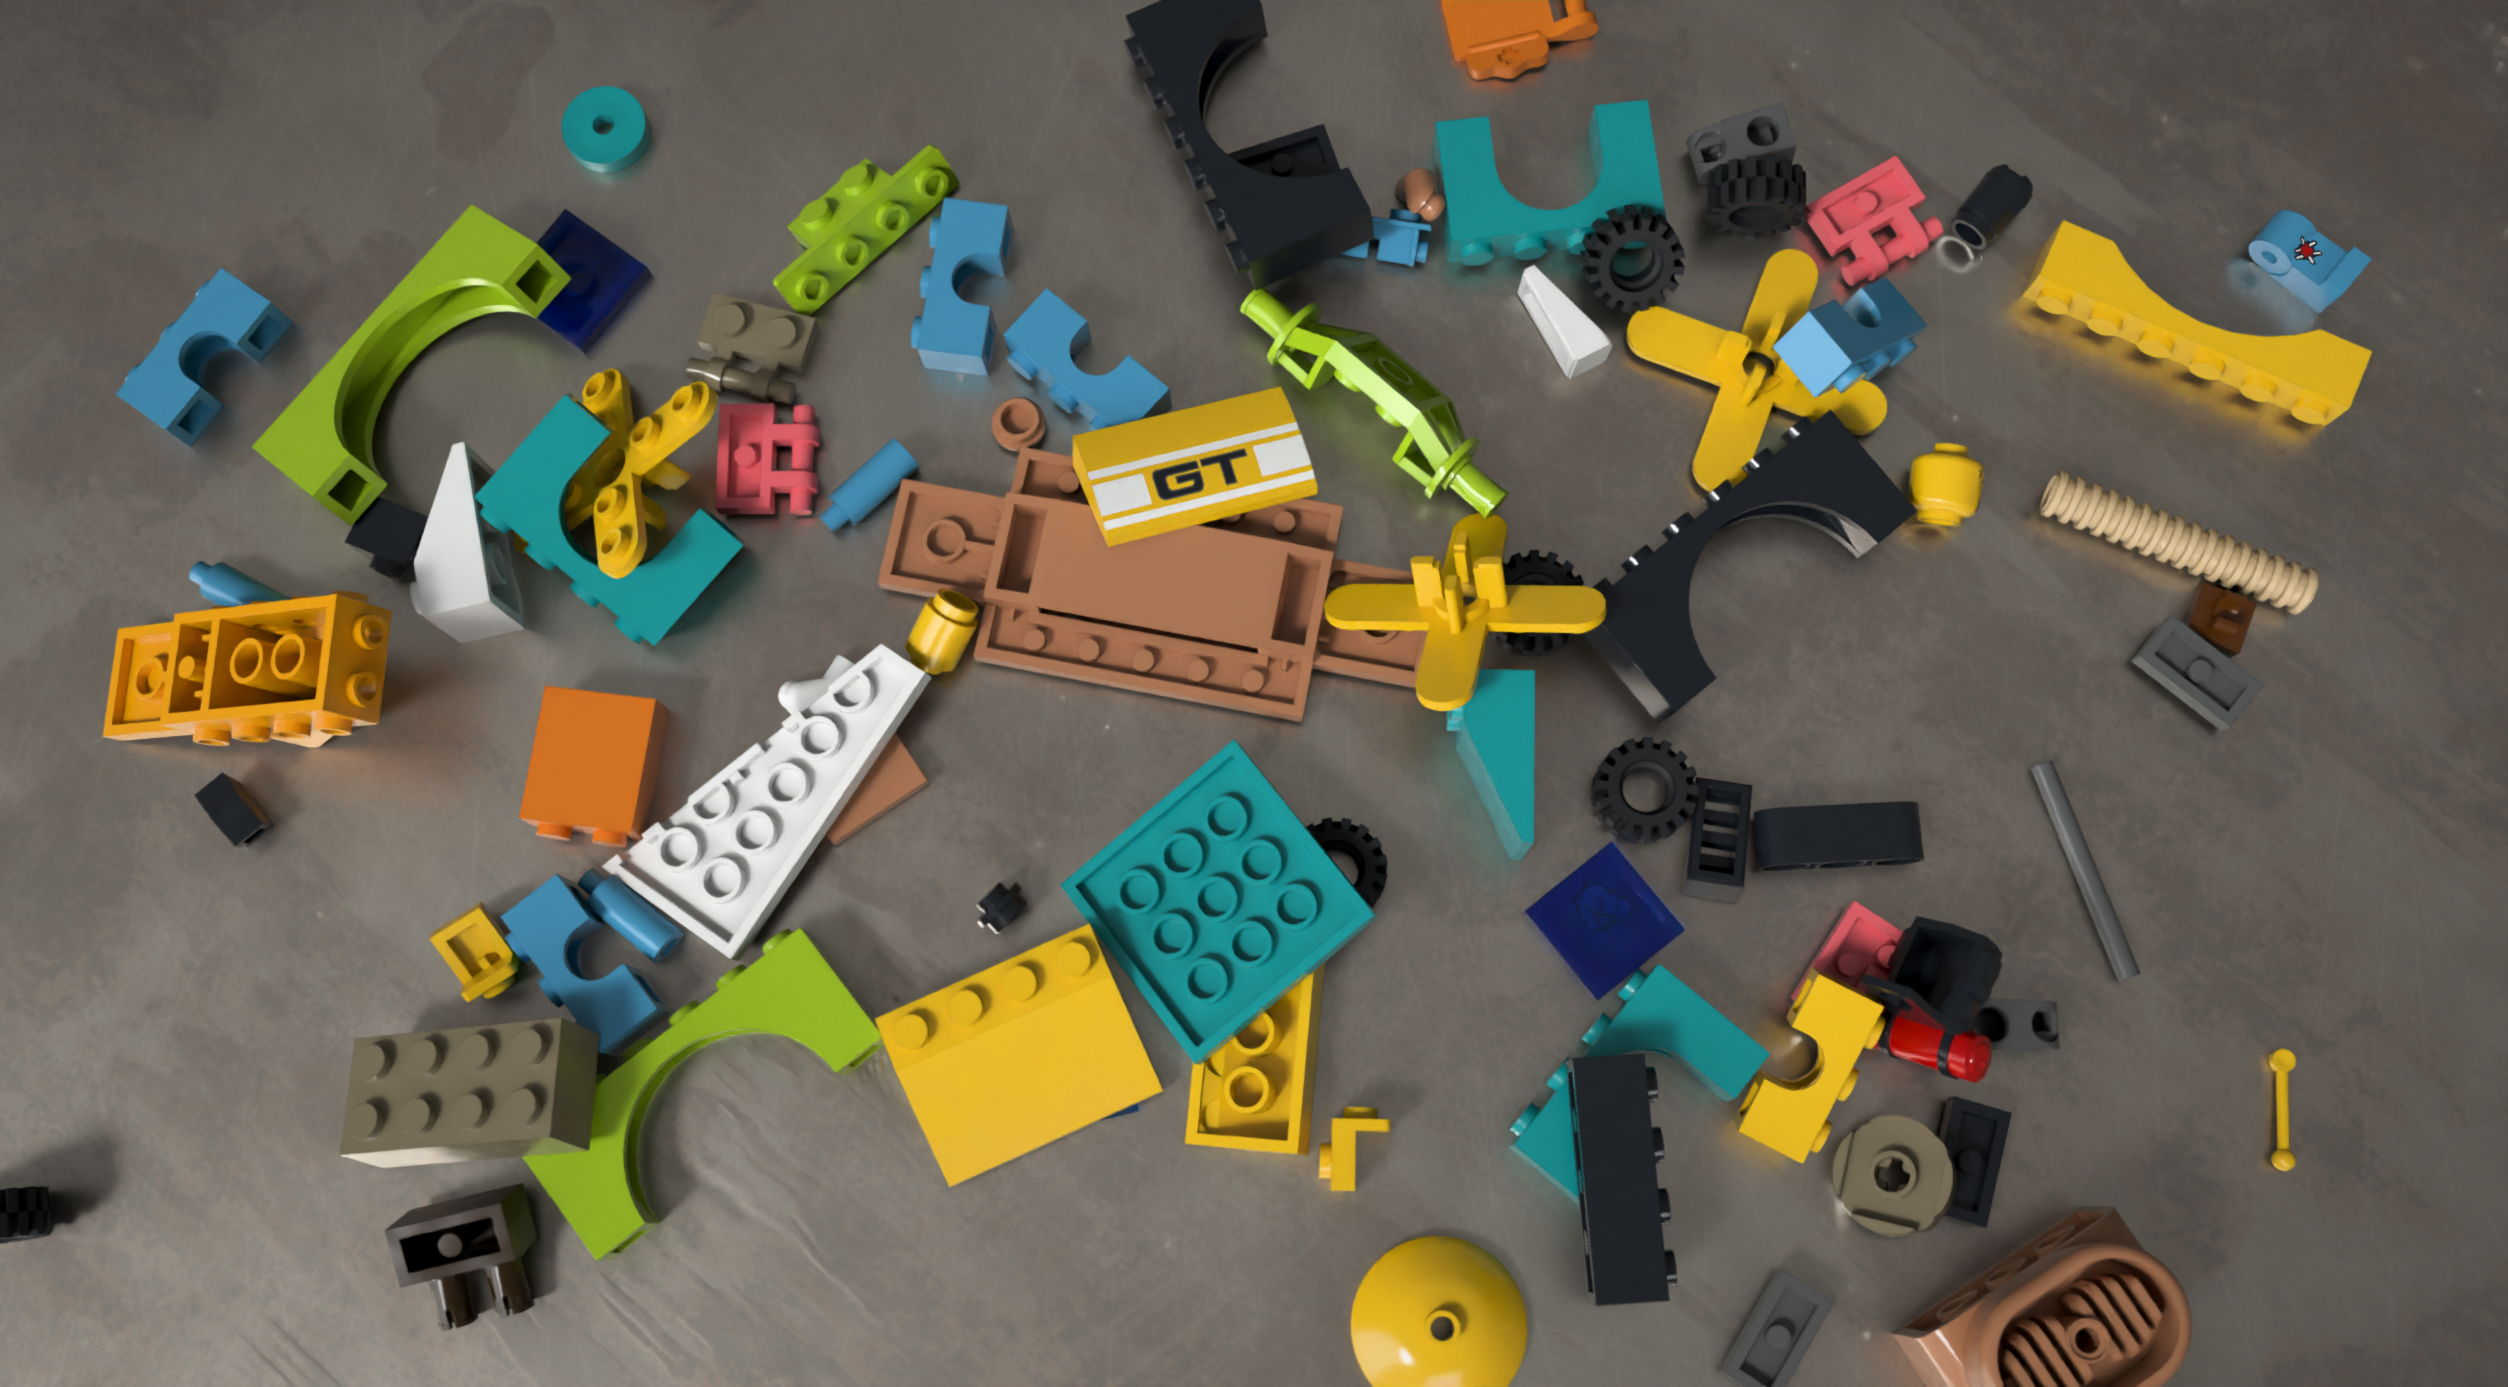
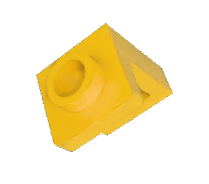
M482 902L431 932L429 938L463 984L460 994L466 1002L472 1001L481 994H483L485 999H490L507 989L515 981L513 974L517 972L520 958L507 943L505 933Z
M1344 1107L1343 1118L1331 1119V1143L1319 1144V1178L1330 1179V1191H1355L1356 1133L1391 1132V1119H1378V1108Z

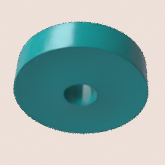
M613 86L594 87L576 96L567 106L561 123L563 140L574 158L584 167L596 172L611 173L630 167L641 158L650 141V123L638 100L629 92ZM614 125L609 133L599 134L603 126Z

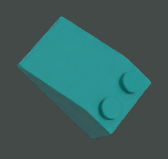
M1480 669L1473 697L1463 706L1446 711V731H1456V749L1510 859L1522 860L1534 843L1535 670Z

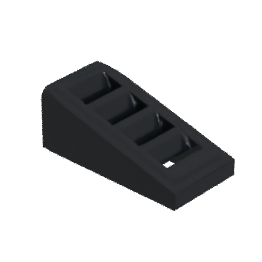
M1696 777L1694 785H1699V795L1694 799L1696 807L1689 820L1681 895L1734 904L1738 902L1744 889L1753 785ZM1707 801L1737 806L1736 813L1705 809V803ZM1703 824L1733 828L1734 832L1733 834L1703 830ZM1701 847L1731 851V856L1725 857L1701 853Z

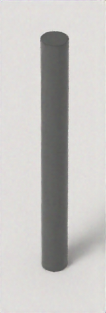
M2051 760L2030 768L2117 980L2121 981L2141 974L2053 761Z

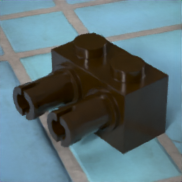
M523 1183L411 1209L385 1230L400 1288L428 1282L440 1331L451 1330L453 1328L452 1323H455L457 1329L478 1319V1313L475 1311L465 1272L485 1269L496 1308V1317H507L510 1314V1309H512V1313L515 1315L535 1305L534 1298L531 1297L521 1256L538 1239Z

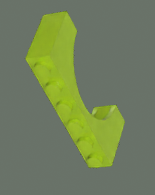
M471 204L253 444L252 448L348 525L352 526L388 485L382 479L374 464L372 455L373 430L386 395L407 365L439 336L472 318L488 313L511 311L523 313L536 319L572 278L538 244Z
M801 927L794 932L789 928L779 932L762 947L764 955L748 968L741 964L728 971L716 982L715 986L718 991L701 1004L695 1000L680 1008L668 1021L672 1027L655 1040L649 1036L631 1046L621 1057L625 1063L607 1077L604 1073L596 1075L589 1151L522 1157L596 1261L614 1260L660 1223L649 1204L641 1180L639 1167L640 1137L646 1114L657 1091L675 1068L698 1050L728 1037L752 1033L776 1034L790 1037L804 1044L824 1059L835 1073L847 1076L885 1046L875 1022V1017L811 933Z

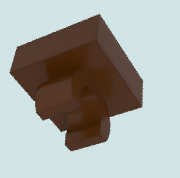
M2204 582L2195 588L2183 624L2222 654L2232 658L2241 651L2257 603L2250 601L2248 597L2227 589L2222 590Z

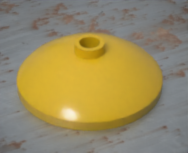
M1426 1236L1406 1241L1380 1257L1368 1270L1357 1290L1351 1312V1337L1360 1367L1373 1387H1507L1516 1375L1525 1353L1528 1325L1521 1292L1503 1264L1492 1254L1474 1243L1449 1236ZM1440 1316L1448 1317L1453 1325L1451 1335L1444 1340L1434 1338L1431 1333L1432 1322Z

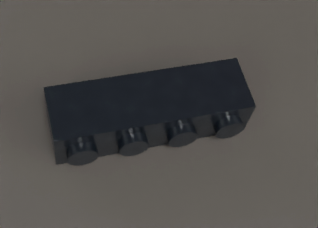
M1644 1053L1572 1058L1566 1061L1565 1065L1588 1304L1605 1306L1670 1301L1668 1287H1676L1677 1267L1673 1250H1664L1662 1225L1670 1224L1671 1209L1668 1191L1666 1188H1658L1656 1164L1664 1163V1141L1661 1128L1652 1127L1650 1103H1657L1658 1082L1655 1068L1653 1066L1646 1067Z

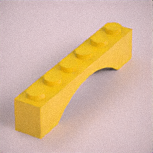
M2065 220L2059 224L2045 242L2022 295L2035 301L2046 312L2066 314L2087 323V326L2095 333L2122 338L2136 344L2140 351L2149 356L2171 359L2187 366L2191 373L2200 378L2222 381L2240 389V392L2251 400L2271 402L2291 411V414L2298 420L2310 424L2326 426L2350 408L2372 354L2371 350L2321 329L2297 335L2263 337L2229 332L2202 323L2175 309L2149 289L2127 264L2114 241Z

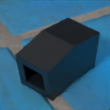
M223 772L194 795L211 820L234 847L247 848L274 826L271 820L254 802L244 786Z

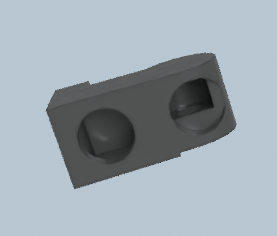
M1783 103L1721 120V123L1698 130L1688 137L1686 141L1697 179L1703 185H1707L1708 174L1710 171H1715L1717 165L1724 164L1729 166V160L1736 158L1741 162H1746L1747 156H1757V160H1765L1766 156H1776V162L1786 158L1792 160L1793 164L1797 147Z
M1988 998L1987 1002L1982 1004L1977 1014L1978 1019L1973 1031L1989 1038L1992 1044V1053L2060 1050L2056 1002Z

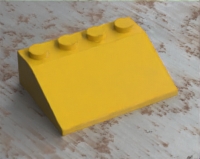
M1090 923L875 1018L895 1072L949 1187L956 1186L1164 1092L1100 942Z

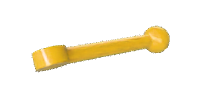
M2278 1049L2271 1052L2268 1058L2269 1066L2276 1072L2277 1150L2272 1154L2271 1161L2276 1169L2289 1171L2296 1164V1157L2290 1150L2289 1071L2295 1067L2296 1058L2290 1050Z

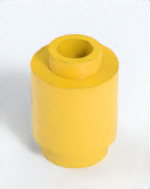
M947 588L939 589L935 597L928 598L905 643V649L911 655V663L920 670L933 675H938L941 671H953L978 625V621L975 618L979 611L977 604L962 593Z

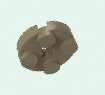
M1879 1116L1869 1120L1870 1123L1862 1125L1856 1132L1851 1131L1842 1140L1836 1151L1832 1172L1836 1192L1841 1197L1844 1207L1850 1212L1849 1214L1859 1224L1869 1230L1890 1237H1908L1919 1232H1928L1937 1226L1940 1218L1950 1208L1956 1192V1167L1949 1148L1927 1126L1905 1116ZM1894 1160L1903 1161V1171L1910 1174L1909 1182L1907 1185H1900L1897 1192H1888V1183L1879 1178V1172L1881 1168L1890 1169Z

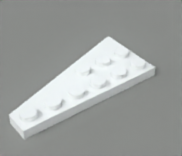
M880 644L828 686L827 693L803 712L797 710L782 722L783 728L764 743L754 744L691 794L686 805L663 823L656 822L641 834L643 836L641 841L623 855L616 854L601 867L614 874L626 885L732 960L740 961L932 677Z

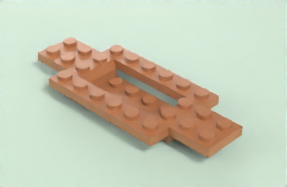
M1025 447L1020 448L1011 492H1006V497L902 479L877 582L882 589L925 597H935L939 589L947 588L967 596L978 607H984L974 651V658L979 662L1299 722L1303 721L1312 669L1415 688L1416 677L1428 632L1417 630H1347L1337 628L1328 622L1324 610L1325 599L1332 591L1341 586L1349 584H1414L1412 572L1334 558L1343 514V506L1301 498L1107 547L1073 467V456ZM1040 609H1050L1258 648V654L1040 613Z

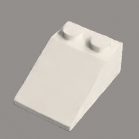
M465 442L452 445L414 559L417 582H412L410 585L411 599L416 612L460 643L526 629L510 531L504 534L488 523L479 514V511L484 506L474 498L496 471Z

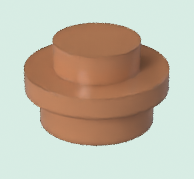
M1016 397L1004 401L997 407L992 416L991 426L993 434L1000 445L1011 451H1020L1021 447L1031 449L1042 440L1046 431V419L1042 409L1034 401Z

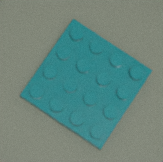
M1235 739L1060 884L1194 1064L1198 1065L1204 1063L1379 918Z

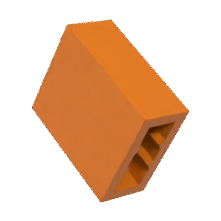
M545 685L519 818L537 827L536 835L550 839L569 841L571 840L572 832L593 834V843L612 847H626L628 839L642 840L643 836L641 834L649 828L670 710L657 699Z

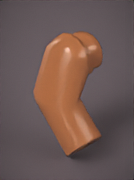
M1416 168L1399 179L1395 185V192L1398 198L1407 202V207L1413 215L1419 213L1425 221H1434L1446 205L1445 197L1434 191L1437 184L1436 177L1425 168Z

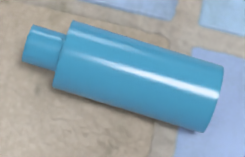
M892 438L828 496L833 504L819 518L833 533L848 520L856 526L901 485L902 479L909 478L920 466L911 454L897 440Z
M199 561L192 567L189 573L190 580L200 585V594L219 606L234 607L250 605L252 601L274 602L290 600L289 597L224 562L211 566L203 561Z
M592 868L579 880L578 886L590 895L587 900V906L653 963L657 964L663 961L681 941L683 932L614 874L605 878Z

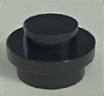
M1001 882L997 883L976 904V907L982 914L975 922L981 928L987 925L997 934L1027 905L1028 901L1019 893L1022 887L1017 882H1014L1008 888Z

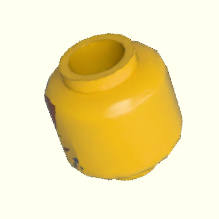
M1936 443L1933 452L1923 453L1914 458L1906 498L1917 510V520L1943 526H1961L1963 518L1971 517L1978 511L1985 468L1976 459L1967 457L1968 447L1951 443Z

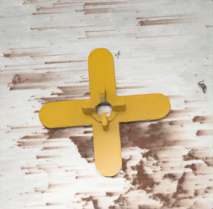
M1784 249L1775 253L1768 260L1740 333L1732 330L1726 331L1658 306H1649V310L1642 312L1640 310L1637 311L1628 323L1626 340L1630 349L1637 356L1720 386L1692 464L1695 480L1708 492L1713 491L1726 479L1735 487L1746 478L1747 474L1742 470V467L1754 458L1772 406L1802 417L1807 415L1813 421H1817L1831 409L1852 435L1871 433L1885 419L1887 401L1883 392L1874 384L1861 379L1842 394L1834 388L1815 398L1773 348L1806 314L1818 282V269L1814 260L1800 250ZM1759 352L1768 356L1774 363L1773 374L1763 380L1767 367L1756 364L1750 376H1748L1743 369V361L1747 354Z
M607 369L590 377L583 388V404L615 432L572 480L565 499V517L568 528L571 531L593 514L598 566L601 572L611 578L620 579L627 576L641 561L647 546L645 522L660 531L664 530L667 525L666 512L661 509L659 503L642 494L641 482L649 487L657 484L667 491L671 488L676 491L691 477L689 472L666 457L701 431L715 412L718 401L717 393L712 387L702 381L681 387L668 402L649 417L640 419L635 425L629 380L626 375L617 369ZM513 530L515 548L530 557L524 550L529 543Z
M1481 513L1466 516L1453 527L1443 571L1441 561H1435L1434 556H1414L1410 560L1414 584H1349L1332 591L1324 602V610L1328 622L1340 629L1428 631L1415 688L1420 703L1429 709L1437 711L1454 710L1466 704L1473 697L1488 632L1580 634L1599 626L1604 621L1607 610L1606 601L1602 593L1587 586L1505 585L1503 560L1508 541L1507 524L1501 517L1492 514L1488 519H1484ZM1463 597L1476 598L1474 602L1464 606Z

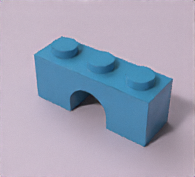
M944 198L941 217L933 216L929 234L930 248L935 249L932 266H924L920 283L921 297L926 298L923 316H915L911 332L912 348L918 350L925 368L988 376L997 327L991 307L968 303L962 300L959 294L965 283L976 276L995 275L1005 277L1014 229L1008 206Z
M220 268L212 279L200 286L195 299L178 320L165 328L160 341L143 362L129 371L125 383L116 395L191 447L225 406L208 393L204 386L203 374L209 361L219 353L234 350L243 352L260 363L293 321L271 301L223 268Z
M1884 277L1860 288L1843 306L1835 299L1808 311L1773 348L1816 398L1834 388L1842 394L1858 383L1863 377L1868 381L1888 365L1891 368L1897 366L1917 349L1918 346L1914 343L1913 339L1928 325L1890 280Z
M1048 288L1040 294L1003 334L1010 354L1007 360L1013 368L1028 380H1031L1034 376L1038 377L1050 387L1047 393L1058 406L1068 413H1072L1076 409L1091 421L1088 424L1091 431L1166 414L1172 407L1170 388L1130 355H1127L1114 370L1107 374L1090 375L1079 370L1075 366L1076 359L1092 341L1088 321Z
M556 874L501 916V919L511 931L505 936L511 949L525 963H528L530 960L535 963L544 976L538 981V984L554 1005L560 1008L565 1004L577 1022L575 1024L600 1034L598 1049L600 1053L612 1056L619 1055L671 1014L641 971L635 967L623 963L601 979L589 980L586 977L580 962L581 951L586 941L606 924L600 916L587 906V899L573 881Z

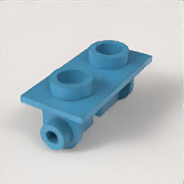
M1391 208L1389 219L1372 216L1374 237L1380 240L1377 260L1407 264L1411 267H1414V262L1425 263L1428 242L1418 240L1420 230L1430 231L1431 225L1421 224L1422 216L1419 213L1413 215L1411 211ZM1369 241L1345 251L1341 255L1367 258Z

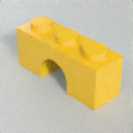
M1812 966L1786 1019L1793 1028L1816 1040L1818 1046L1817 1061L1809 1073L1793 1080L1780 1079L1759 1069L1733 1119L1737 1130L1802 1164L1809 1151L1818 1153L1831 1130L1832 1122L1826 1119L1836 1099L1841 1101L1847 1099L1856 1083L1859 1070L1853 1068L1860 1052L1863 1047L1869 1050L1872 1049L1883 1031L1886 1018L1880 1016L1884 1006L1875 997Z

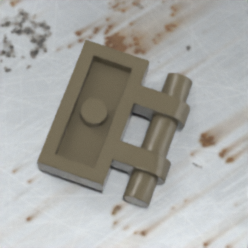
M713 292L697 342L702 349L715 352V355L710 361L691 357L687 363L686 377L702 381L718 392L723 393L728 388L751 394V399L757 402L771 403L772 400L792 404L796 394V384L780 380L782 372L787 370L804 375L819 330V324L816 318ZM737 358L761 364L760 369L756 373L734 368Z

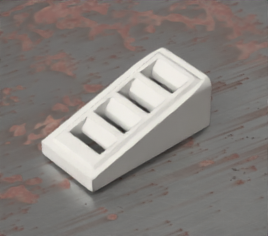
M1535 265L1524 269L1517 293L1566 377H1569L1571 380L1604 363L1613 346L1611 340Z

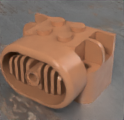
M2082 1206L1894 1331L1892 1335L1927 1387H2161L2177 1372L2186 1357L2191 1341L2192 1318L2187 1297L2177 1278L2164 1263L2142 1248L2115 1207Z

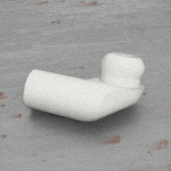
M837 655L822 679L805 681L794 679L785 682L778 693L780 704L790 714L795 713L797 710L803 712L828 692V686L855 664Z

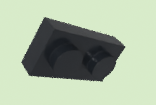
M1324 124L1228 153L1231 158L1253 170L1279 177H1313L1341 170Z
M1956 1096L1948 1097L1939 1139L1951 1152L1952 1160L1956 1167L1957 1185L1953 1202L1943 1217L1979 1228H1987L2012 1115L2011 1112Z

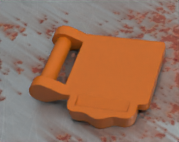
M1440 0L1454 60L1461 63L1466 62L1470 76L1476 80L1490 77L1513 79L1529 68L1545 65L1549 59V42L1579 41L1595 35L1599 30L1596 15L1594 12L1588 11L1586 0H1564L1568 17L1556 22L1553 20L1549 0Z

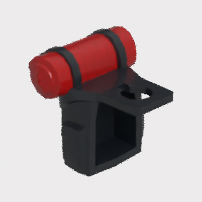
M1916 916L1911 927L1906 928L1902 933L1894 952L1890 956L1887 964L1891 970L1888 979L1884 980L1864 974L1860 981L1884 1006L1880 1016L1886 1018L1885 1026L1873 1048L1880 1050L1883 1055L1896 1059L1902 1058L1937 1070L1941 1075L1956 1080L1961 1078L1974 1083L1982 1080L1990 1067L1992 1044L1987 1036L1977 1033L1973 1029L1978 1019L1977 1014L1982 1004L1987 1002L1991 995L1992 988L2002 967L2001 958L2003 954L1997 945L1987 936L1955 924Z

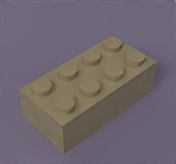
M552 1018L355 1038L340 1155L381 1168L589 1151L600 1034L564 1018Z

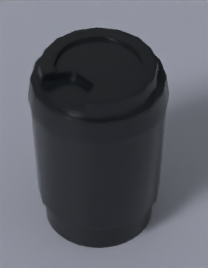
M2007 164L1991 168L1958 209L1956 217L1950 224L1953 233L1966 245L1978 250L1985 249L1991 241H1995L2027 206L2032 198L2033 185L2026 175L2021 177L2018 173L2009 169Z

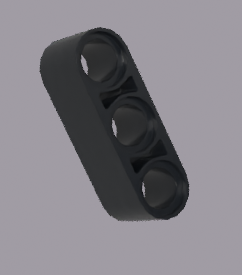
M1898 801L1780 807L1754 812L1758 865L1761 871L1892 866L1924 861L1917 802Z

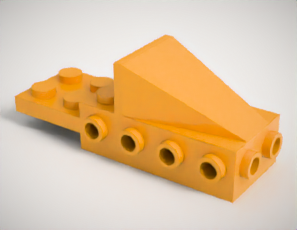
M333 591L331 595L315 597L292 596L290 600L252 601L250 605L234 607L212 606L210 610L174 614L173 622L118 628L103 737L126 741L193 735L194 742L214 746L230 745L231 737L247 742H269L271 738L314 748L320 747L333 735H351L354 726L377 725L380 718L392 611L368 604V596L353 591Z

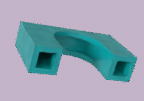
M1648 100L1594 106L1588 127V135L1595 174V188L1577 204L1558 210H1542L1530 207L1515 199L1505 189L1499 179L1495 166L1489 116L1435 122L1432 150L1438 194H1441L1446 199V205L1441 212L1447 261H1462L1465 265L1476 266L1488 263L1496 257L1515 256L1519 260H1532L1542 257L1546 252L1568 250L1571 254L1580 255V251H1586L1582 243L1585 233L1592 236L1595 233L1591 224L1597 218L1603 224L1610 220L1606 212L1613 208L1616 209L1618 215L1625 214L1624 205L1633 204L1638 212H1641L1642 206L1652 208L1656 216L1660 213L1666 218ZM1631 241L1622 247L1637 249L1648 244L1642 241Z
M565 394L474 496L484 506L479 511V514L500 532L507 534L513 529L529 543L524 549L525 552L542 567L552 571L557 566L574 580L569 586L570 589L587 604L594 608L600 603L604 604L618 616L614 625L628 638L637 644H641L646 639L655 646L742 548L745 541L702 505L658 554L640 562L627 576L614 579L601 572L598 566V559L583 550L571 535L565 517V499L574 477L615 431L572 394Z
M1659 963L1651 968L1647 974L1640 968H1637L1617 993L1625 1001L1611 1018L1602 1012L1581 1038L1589 1046L1579 1058L1622 1055L1635 1051L1657 1053L1673 1060L1725 1102L1734 1100L1771 1053ZM1566 1057L1545 1083L1553 1091L1543 1104L1538 1108L1530 1102L1509 1129L1517 1136L1508 1147L1579 1205L1565 1062L1570 1060V1058Z

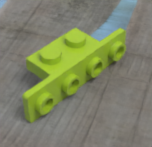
M928 144L892 176L865 158L858 165L846 170L833 187L818 200L807 204L800 212V215L787 225V228L796 240L806 247L807 250L773 279V284L795 313L810 316L958 187L959 180L940 150L934 145Z

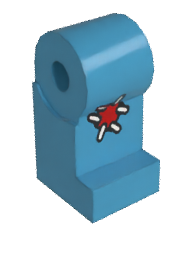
M2290 210L2276 212L2248 247L2253 261L2269 273L2268 276L2319 314L2344 294L2372 260V258L2355 246L2346 252L2319 233L2313 223L2305 216Z

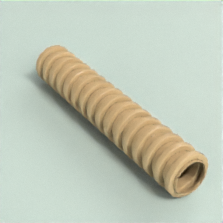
M2060 470L2051 478L2041 499L2040 509L2043 516L2049 518L2052 514L2057 515V521L2063 524L2071 520L2073 521V527L2083 530L2085 527L2090 528V534L2096 537L2104 533L2106 534L2107 541L2115 543L2121 540L2122 547L2129 550L2137 546L2139 547V553L2145 556L2155 553V560L2164 563L2170 559L2171 565L2178 569L2188 566V573L2197 576L2203 572L2204 579L2211 582L2221 579L2220 582L2223 587L2230 589L2236 585L2237 592L2244 595L2253 592L2254 599L2262 602L2269 598L2272 606L2281 608L2286 605L2287 612L2295 615L2309 606L2319 586L2320 579L2317 569L2307 567L2302 570L2301 563L2294 560L2286 564L2285 557L2279 554L2268 557L2269 554L2266 549L2258 547L2253 551L2251 543L2246 541L2235 544L2233 536L2225 534L2220 538L2218 537L2217 530L2208 528L2202 531L2200 523L2192 521L2187 525L2185 524V518L2179 515H2175L2171 519L2169 518L2168 511L2159 508L2154 512L2152 511V505L2146 502H2142L2138 506L2135 504V498L2131 496H2125L2123 499H2120L2118 491L2110 489L2105 493L2102 491V485L2093 483L2091 486H2087L2086 479L2079 476L2074 480L2069 479V472Z

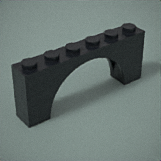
M1160 0L1125 16L1131 37L1123 41L1130 61L1135 70L1145 68L1149 78L1144 79L1143 83L1155 110L1162 107L1165 108L1169 118L1164 119L1163 123L1168 137L1175 150L1182 147L1185 148L1189 159L1184 160L1183 163L1195 191L1205 188L1210 198L1209 201L1204 202L1206 212L1216 233L1225 230L1231 241L1225 245V248L1237 275L1246 272L1255 291L1375 239L1371 209L1348 167L1321 176L1302 178L1265 174L1231 158L1216 144L1205 128V112L1208 99L1221 73L1245 49L1268 37L1260 0Z
M1831 409L1814 423L1806 415L1781 436L1787 445L1776 454H1773L1768 447L1758 453L1742 467V470L1748 476L1735 487L1728 479L1722 482L1702 499L1708 509L1694 519L1687 511L1661 532L1668 541L1653 552L1646 544L1621 565L1627 574L1614 585L1605 577L1592 587L1604 596L1607 613L1604 621L1599 626L1583 634L1658 724L1676 713L1717 679L1700 653L1693 634L1689 614V591L1693 571L1702 550L1715 533L1744 520L1764 517L1786 518L1812 525L1826 532L1848 548L1856 558H1859L1917 512L1915 507Z

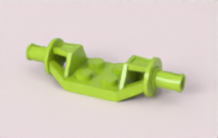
M1266 287L1257 291L1254 289L1246 297L1241 305L1240 312L1243 315H1247L1275 339L1267 354V362L1274 367L1283 365L1309 390L1325 386L1335 376L1340 383L1354 392L1362 390L1377 403L1375 406L1376 412L1388 423L1399 428L1404 426L1408 429V433L1392 460L1427 487L1424 493L1425 496L1430 500H1434L1444 491H1448L1451 488L1480 512L1484 519H1488L1502 505L1509 492L1506 489H1502L1472 463L1481 441L1475 436H1471L1467 440L1465 439L1453 400L1373 333L1319 323L1323 308L1314 302L1295 314L1267 291ZM1302 350L1318 356L1315 364L1297 351ZM1420 449L1427 459L1418 452Z

